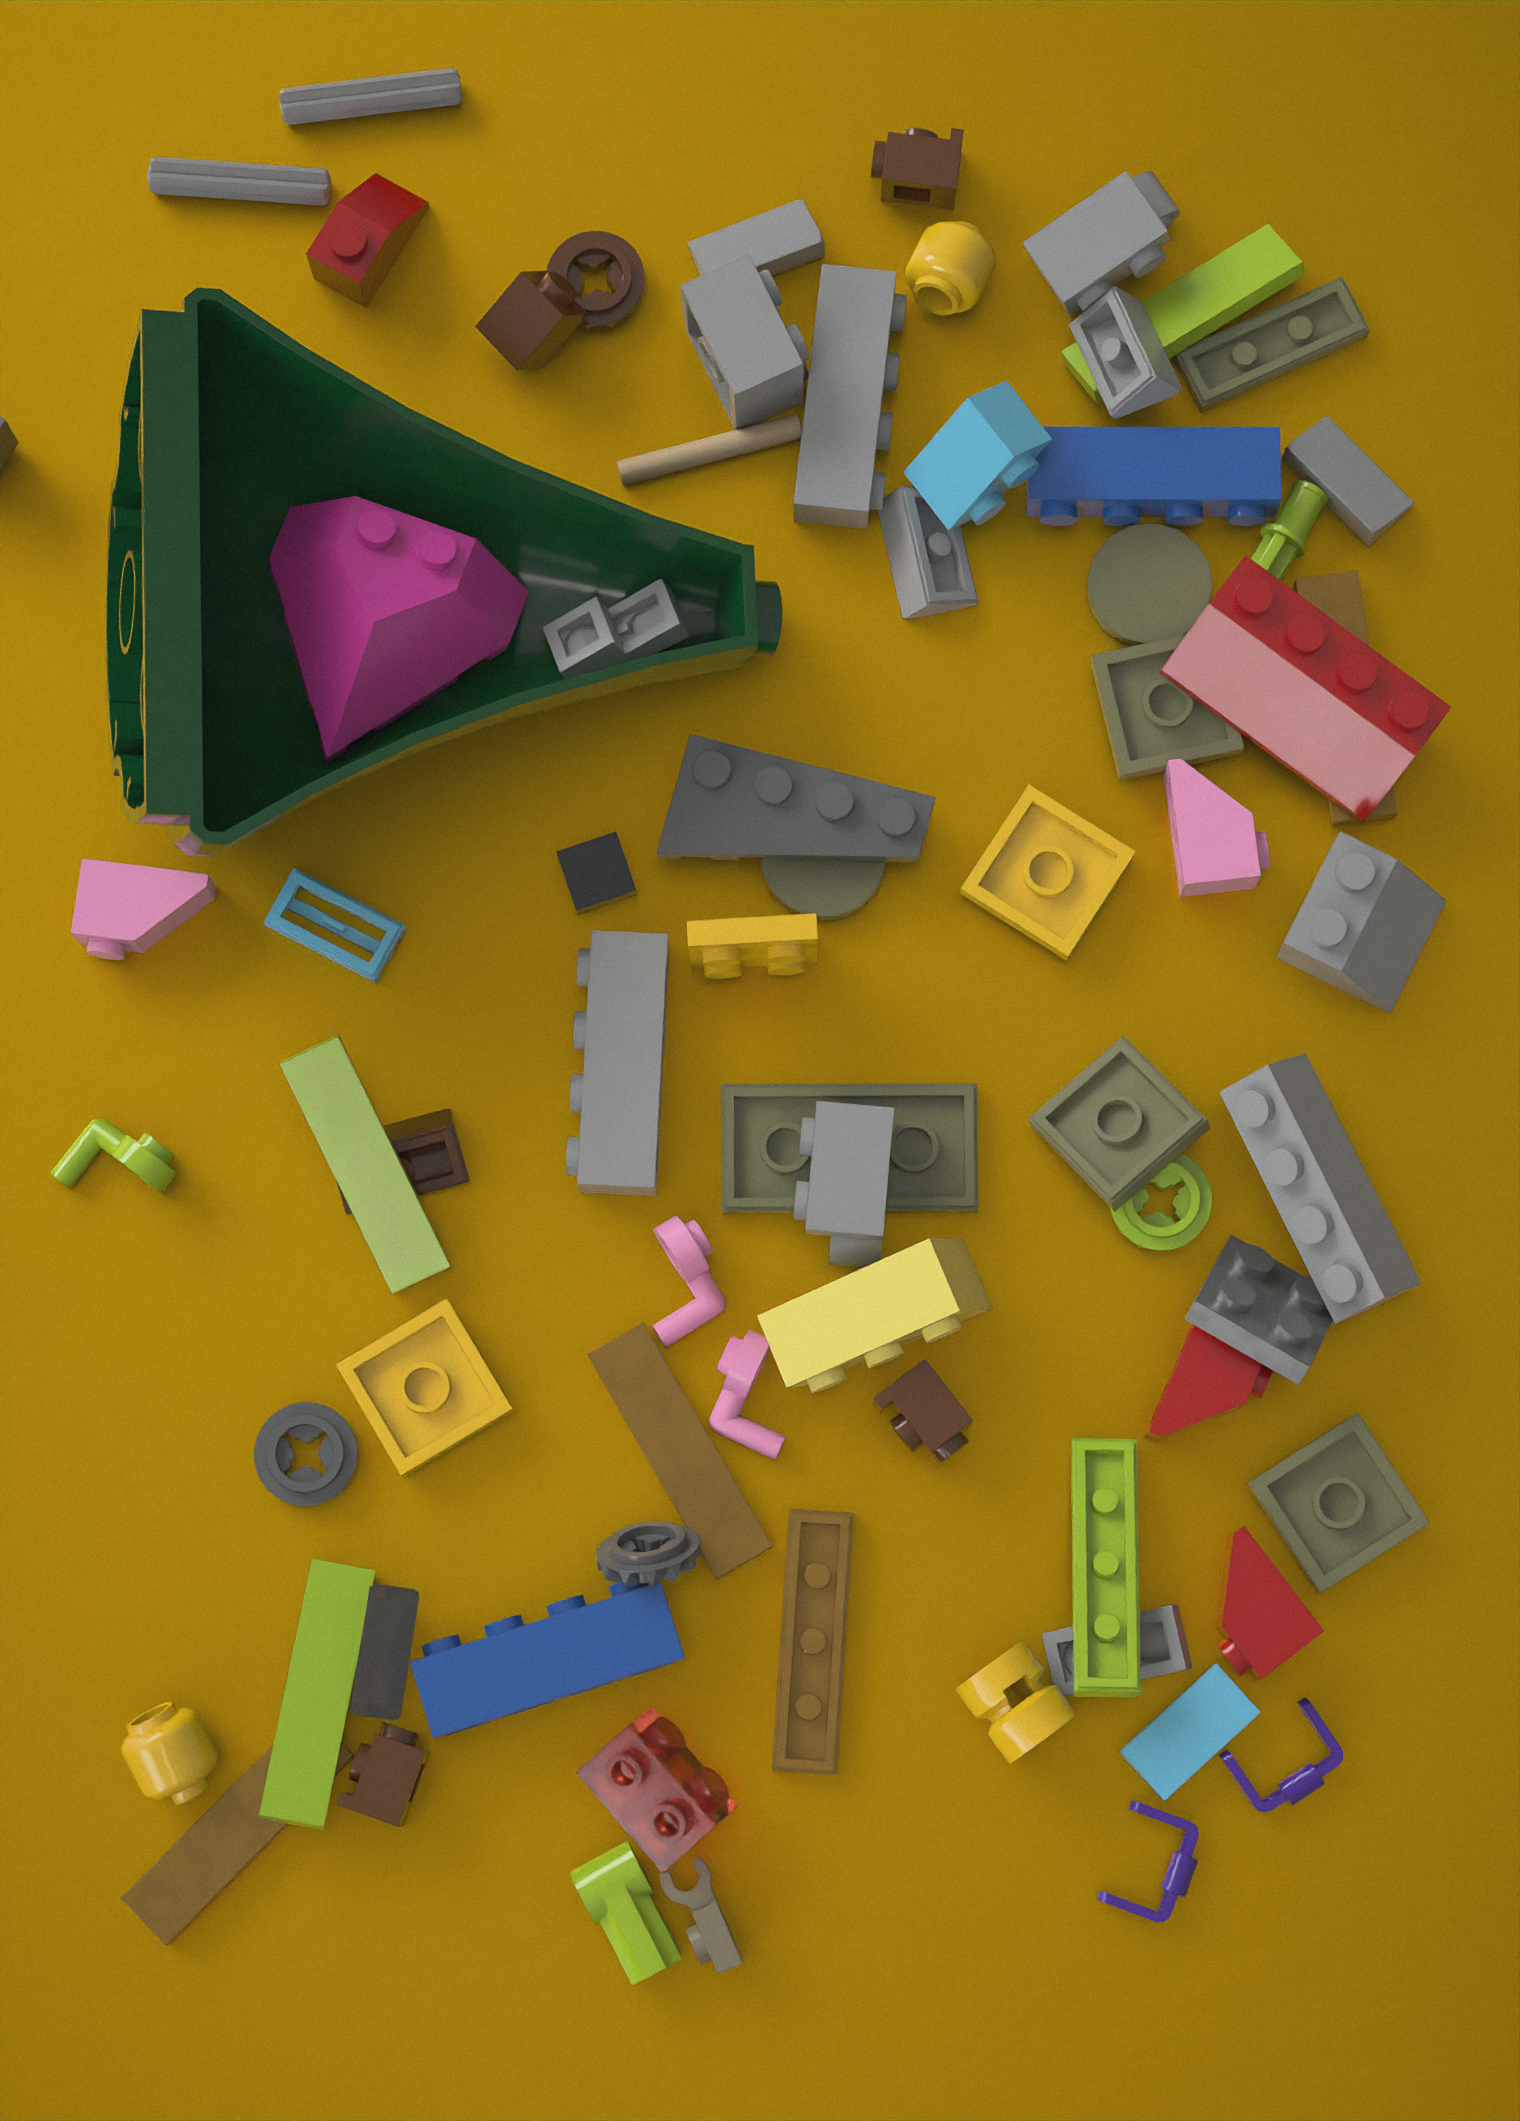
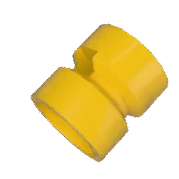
M1023 1639L955 1689L976 1719L988 1718L992 1723L988 1736L1008 1764L1020 1758L1077 1715L1056 1685H1043L1040 1679L1044 1668ZM1009 1686L1023 1699L1013 1708L1008 1704L1007 1696L1003 1692Z

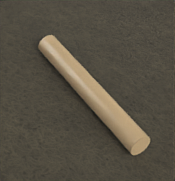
M795 414L616 462L622 485H627L801 439L802 430L799 418Z

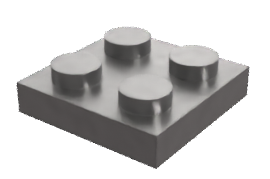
M1233 1235L1226 1242L1185 1317V1320L1298 1385L1310 1368L1333 1321L1311 1277L1299 1274L1271 1258L1264 1249L1256 1245L1247 1244Z

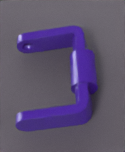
M1306 1697L1298 1701L1297 1704L1330 1755L1315 1765L1309 1762L1278 1783L1279 1789L1263 1800L1228 1750L1219 1754L1222 1762L1252 1807L1259 1812H1269L1286 1800L1292 1806L1323 1786L1325 1783L1322 1776L1337 1767L1343 1760L1341 1747Z
M1131 1800L1129 1810L1185 1830L1178 1852L1173 1851L1161 1885L1164 1893L1157 1911L1101 1890L1096 1900L1155 1922H1164L1171 1916L1177 1896L1186 1897L1198 1862L1197 1859L1192 1858L1199 1836L1198 1828L1188 1820Z

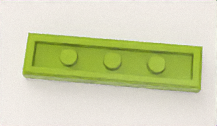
M1267 224L1143 300L1142 304L1168 359L1303 277L1305 275L1303 262L1276 231ZM1077 342L1061 351L1064 365L1093 400L1099 403L1103 398Z
M337 1034L280 1061L285 1077L392 1294L450 1267V1260L340 1035Z
M1072 1438L1073 1697L1139 1698L1141 1694L1137 1439Z
M313 1558L311 1560L259 1812V1818L324 1830L375 1578V1570Z

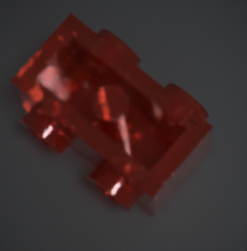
M653 1707L628 1724L576 1772L662 1873L688 1853L738 1807L729 1796L728 1787L721 1776L711 1768L704 1767L685 1745V1738L680 1729L669 1719L660 1717Z

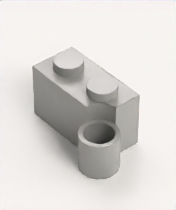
M1125 171L1025 240L1023 245L1030 259L1071 317L1081 309L1085 312L1107 293L1109 289L1131 274H1134L1136 278H1140L1160 266L1167 258L1166 253L1161 247L1171 240L1166 228L1177 219L1180 211L1152 171L1143 172L1134 178H1131L1128 172Z
M817 1101L815 1118L802 1117L799 1156H811L812 1158L809 1182L797 1181L793 1219L806 1220L805 1234L831 1236L829 1265L864 1268L881 1260L894 1116L893 1107Z

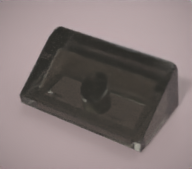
M373 1583V1587L370 1586L350 1711H353V1715L394 1721L398 1720L401 1716L420 1597L418 1591Z

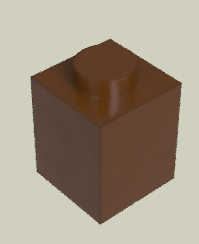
M554 271L520 272L475 327L516 370L540 369L545 366L587 317L588 313L576 302L575 298L578 294L575 288L560 274Z

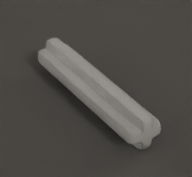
M446 68L287 87L280 91L279 100L284 122L292 125L457 105L461 102L462 90L457 69Z
M154 157L150 160L147 174L148 186L150 191L155 194L325 205L328 203L331 190V178L329 172L324 168Z

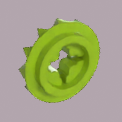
M1180 1154L1148 1182L1150 1186L1154 1185L1159 1191L1166 1190L1168 1187L1172 1189L1179 1183L1183 1186L1177 1191V1196L1171 1202V1207L1175 1212L1173 1216L1178 1221L1177 1223L1170 1216L1166 1217L1161 1211L1154 1212L1152 1215L1148 1213L1142 1218L1138 1215L1143 1211V1206L1149 1200V1195L1145 1190L1147 1186L1145 1185L1117 1211L1114 1212L1109 1207L1119 1232L1143 1249L1168 1252L1192 1242L1205 1227L1212 1208L1211 1187L1203 1170L1191 1158Z

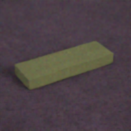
M1339 277L1201 340L1176 354L1173 360L1199 412L1202 413L1360 341L1368 336L1370 329L1343 277Z

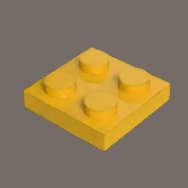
M1028 784L960 889V894L1067 961L1129 866L1136 851Z
M816 913L687 921L691 970H704V977L725 979L742 975V967L767 966L768 973L772 975H791L806 971L805 964L818 963Z
M447 1298L336 1364V1367L402 1477H405L514 1411Z

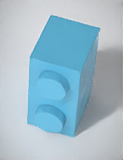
M1005 381L968 397L903 473L948 530L970 520H973L976 525H981L995 516L1005 506L1006 500L1002 495L1008 488L1012 489L1020 485L1036 472L1040 465L1035 458L1051 442L1052 438L1010 384Z

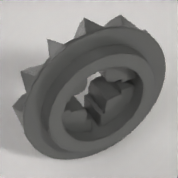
M312 1402L291 1404L274 1413L262 1426L254 1448L256 1471L263 1485L280 1500L296 1506L322 1505L345 1490L356 1470L357 1439L346 1420L333 1409ZM326 1433L328 1436L321 1442L323 1446L317 1454L323 1461L321 1465L328 1471L323 1475L319 1470L316 1469L314 1471L305 1465L299 1471L294 1470L287 1476L286 1474L292 1468L291 1464L295 1461L297 1455L291 1449L292 1444L286 1437L290 1434L294 1439H300L304 1443L309 1444L316 1438L319 1440Z
M665 1521L641 1522L624 1527L604 1540L596 1551L598 1570L603 1571L605 1579L611 1582L623 1581L625 1586L633 1587L639 1583H649L653 1587L657 1581H675L678 1579L679 1573L689 1572L696 1568V1559L701 1556L700 1541L695 1532Z

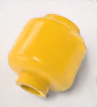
M965 221L935 223L924 231L906 266V282L912 291L915 301L925 310L941 316L965 312L972 309L981 298L995 269V252L981 230L971 223Z
M171 1701L165 1702L140 1714L127 1724L126 1729L129 1735L122 1743L121 1754L140 1790L147 1798L156 1800L171 1797L174 1804L178 1805L195 1798L209 1787L206 1776L216 1766L219 1755L203 1723L194 1710L188 1707L175 1708Z

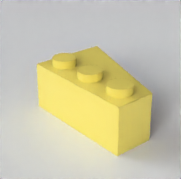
M929 1238L764 1312L757 1317L786 1388L808 1385L813 1394L847 1380L845 1369L865 1361L868 1368L887 1363L905 1354L902 1346L923 1337L926 1343L941 1339L962 1329L960 1322L993 1308L964 1239Z

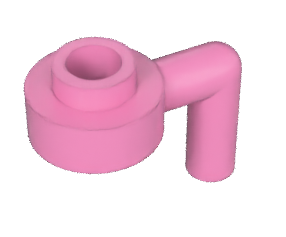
M676 1215L653 1230L670 1262L687 1283L695 1299L652 1326L665 1348L719 1315L726 1305L725 1297L709 1272L710 1268L705 1257L714 1252L711 1244L695 1220H691L684 1225Z
M749 1329L743 1340L732 1335L719 1361L716 1371L727 1376L710 1416L709 1424L714 1432L776 1460L786 1437L739 1415L770 1351L766 1337Z

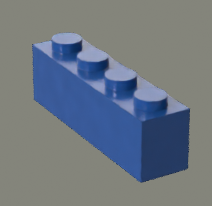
M1043 427L1052 440L1035 458L1040 466L1026 480V517H1040V522L1045 525H1071L1077 522V517L1103 518V523L1112 526L1134 525L1140 522V518H1165L1167 524L1174 526L1196 525L1203 522V518H1228V523L1232 525L1255 526L1264 523L1266 518H1275L1281 502L1280 427Z
M621 1581L608 1586L611 1598L586 1605L584 1596L578 1595L546 1606L549 1618L524 1625L522 1616L516 1615L485 1625L484 1629L487 1637L462 1645L459 1634L422 1645L424 1657L411 1661L410 1664L432 1737L439 1739L686 1660L662 1583H655L653 1587L648 1585V1583H639L633 1587H628Z

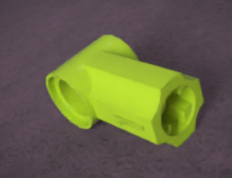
M629 1841L569 1871L591 1918L596 1925L601 1923L632 1985L682 1959L678 1950L679 1947L651 1897L655 1894L652 1885Z

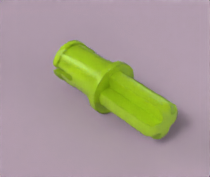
M1304 480L1294 481L1291 487L1292 490L1273 522L1263 525L1260 531L1263 539L1251 558L1280 581L1283 579L1294 558L1302 557L1306 552L1307 546L1304 541L1322 510L1329 503V497L1322 489Z

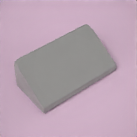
M802 199L687 242L700 276L747 254L750 255L758 273L767 269L771 276L825 256L823 237Z
M1113 286L1069 324L1108 412L1113 418H1120L1171 398L1182 390V386L1145 307L1136 297Z
M1328 416L1294 439L1284 450L1281 460L1301 480L1310 482L1322 489L1329 497L1327 506L1368 547L1414 504Z
M914 486L899 487L884 497L882 511L878 510L902 617L905 619L919 618L976 605L978 599L961 526L959 525L948 530Z

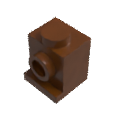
M920 128L905 129L902 133L888 132L887 142L875 140L871 178L882 179L881 201L954 210L964 129L952 128L950 140L938 138V135L934 132Z
M926 1359L922 1360L873 1398V1405L880 1414L890 1406L895 1411L897 1416L891 1419L889 1423L908 1449L914 1452L922 1446L929 1457L932 1456L938 1465L945 1462L969 1442L963 1431L971 1426L973 1420Z
M383 1721L380 1732L375 1734L372 1745L361 1742L354 1757L348 1780L358 1783L354 1794L340 1792L336 1805L397 1827H404L430 1755V1751L416 1747L420 1734Z

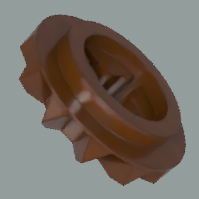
M588 231L570 237L555 250L546 270L560 274L575 288L578 294L575 298L576 302L588 313L587 317L581 322V325L587 330L593 326L608 325L614 327L618 320L625 317L628 313H634L642 292L645 291L644 268L638 253L627 241L609 232ZM609 266L606 281L613 295L609 292L604 293L599 289H595L589 295L585 294L582 298L585 281L579 269L596 275L602 269L606 270Z

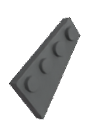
M690 734L656 854L658 859L711 857L712 860H738V857L776 858V861H802V858L836 859V861L919 863L935 805V797Z

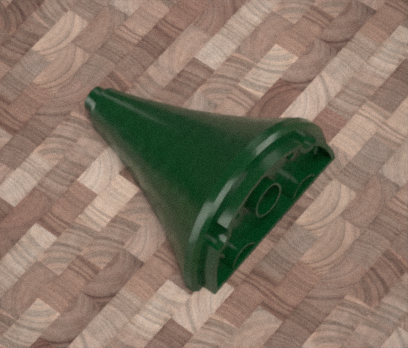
M194 289L184 298L179 312L141 310L129 354L118 418L117 464L115 475L111 482L105 583L107 724L113 776H120L121 809L124 815L133 824L162 825L169 840L184 854L202 857L217 856L303 805L386 765L499 722L640 686L727 669H738L750 656L771 657L775 653L782 627L781 592L775 581L755 580L754 545L742 544L649 514L514 460L394 400L304 347L221 289ZM357 496L476 538L529 591L508 649L491 660L485 658L459 674L458 681L376 732L375 729H372L347 745L346 752L326 764L320 745L321 735L313 708L309 707L284 621L285 612L278 587L273 583L268 566L270 554L289 508ZM662 578L674 593L690 636L653 655L565 679L559 672L543 627L596 596L609 609Z

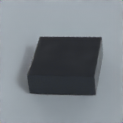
M617 832L556 851L577 915L637 895Z

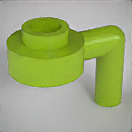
M96 1118L87 1125L50 1172L52 1176L70 1189L100 1150L103 1149L161 1194L177 1175L168 1166L175 1155L147 1133H144L137 1142L103 1118Z

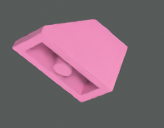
M1182 759L1168 760L1163 776L1179 897L1255 889L1261 876L1260 870L1269 869V849L1265 831L1255 832L1253 813Z
M82 859L71 934L80 945L87 946L86 953L91 956L122 960L125 957V951L144 953L215 900L217 887L209 874Z

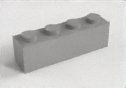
M822 264L793 502L794 521L868 529L870 509L882 511L886 473L874 472L877 450L889 451L893 413L881 412L884 390L896 391L900 360L899 353L888 352L891 331L903 332L907 294L895 293V271Z
M591 930L590 948H579L577 986L588 987L587 1011H575L573 1047L574 1049L585 1050L583 1074L572 1073L570 1112H581L580 1137H568L566 1175H577V1185L580 1193L657 1196L670 953L668 934Z
M1306 1053L1267 1064L1219 1092L1335 1324L1369 1311L1421 1284Z

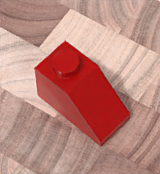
M375 173L337 202L308 249L306 256L313 278L367 308L428 210L429 202Z
M1191 1324L1144 1437L1157 1442L1240 1409L1247 1403L1250 1395L1261 1399L1273 1370Z
M1242 1526L1227 1538L1216 1629L1224 1640L1216 1645V1647L1239 1677L1249 1671L1255 1681L1263 1679L1322 1634L1324 1630L1246 1527Z

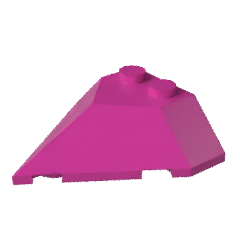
M357 496L289 508L270 554L268 566L273 583L278 587L285 612L284 621L308 704L314 711L321 735L320 745L326 764L346 752L347 745L372 729H375L376 732L458 681L459 674L485 658L491 660L508 649L529 591L476 538Z

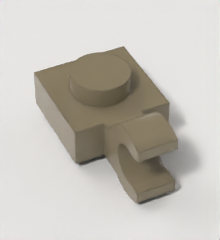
M698 1857L692 1860L694 1869L698 1874L697 1885L692 1890L682 1891L674 1885L669 1871L660 1875V1882L664 1893L669 1899L676 1903L687 1905L692 1910L697 1924L687 1928L686 1932L701 1966L713 1961L719 1974L742 1964L743 1959L712 1890L709 1867L702 1858Z

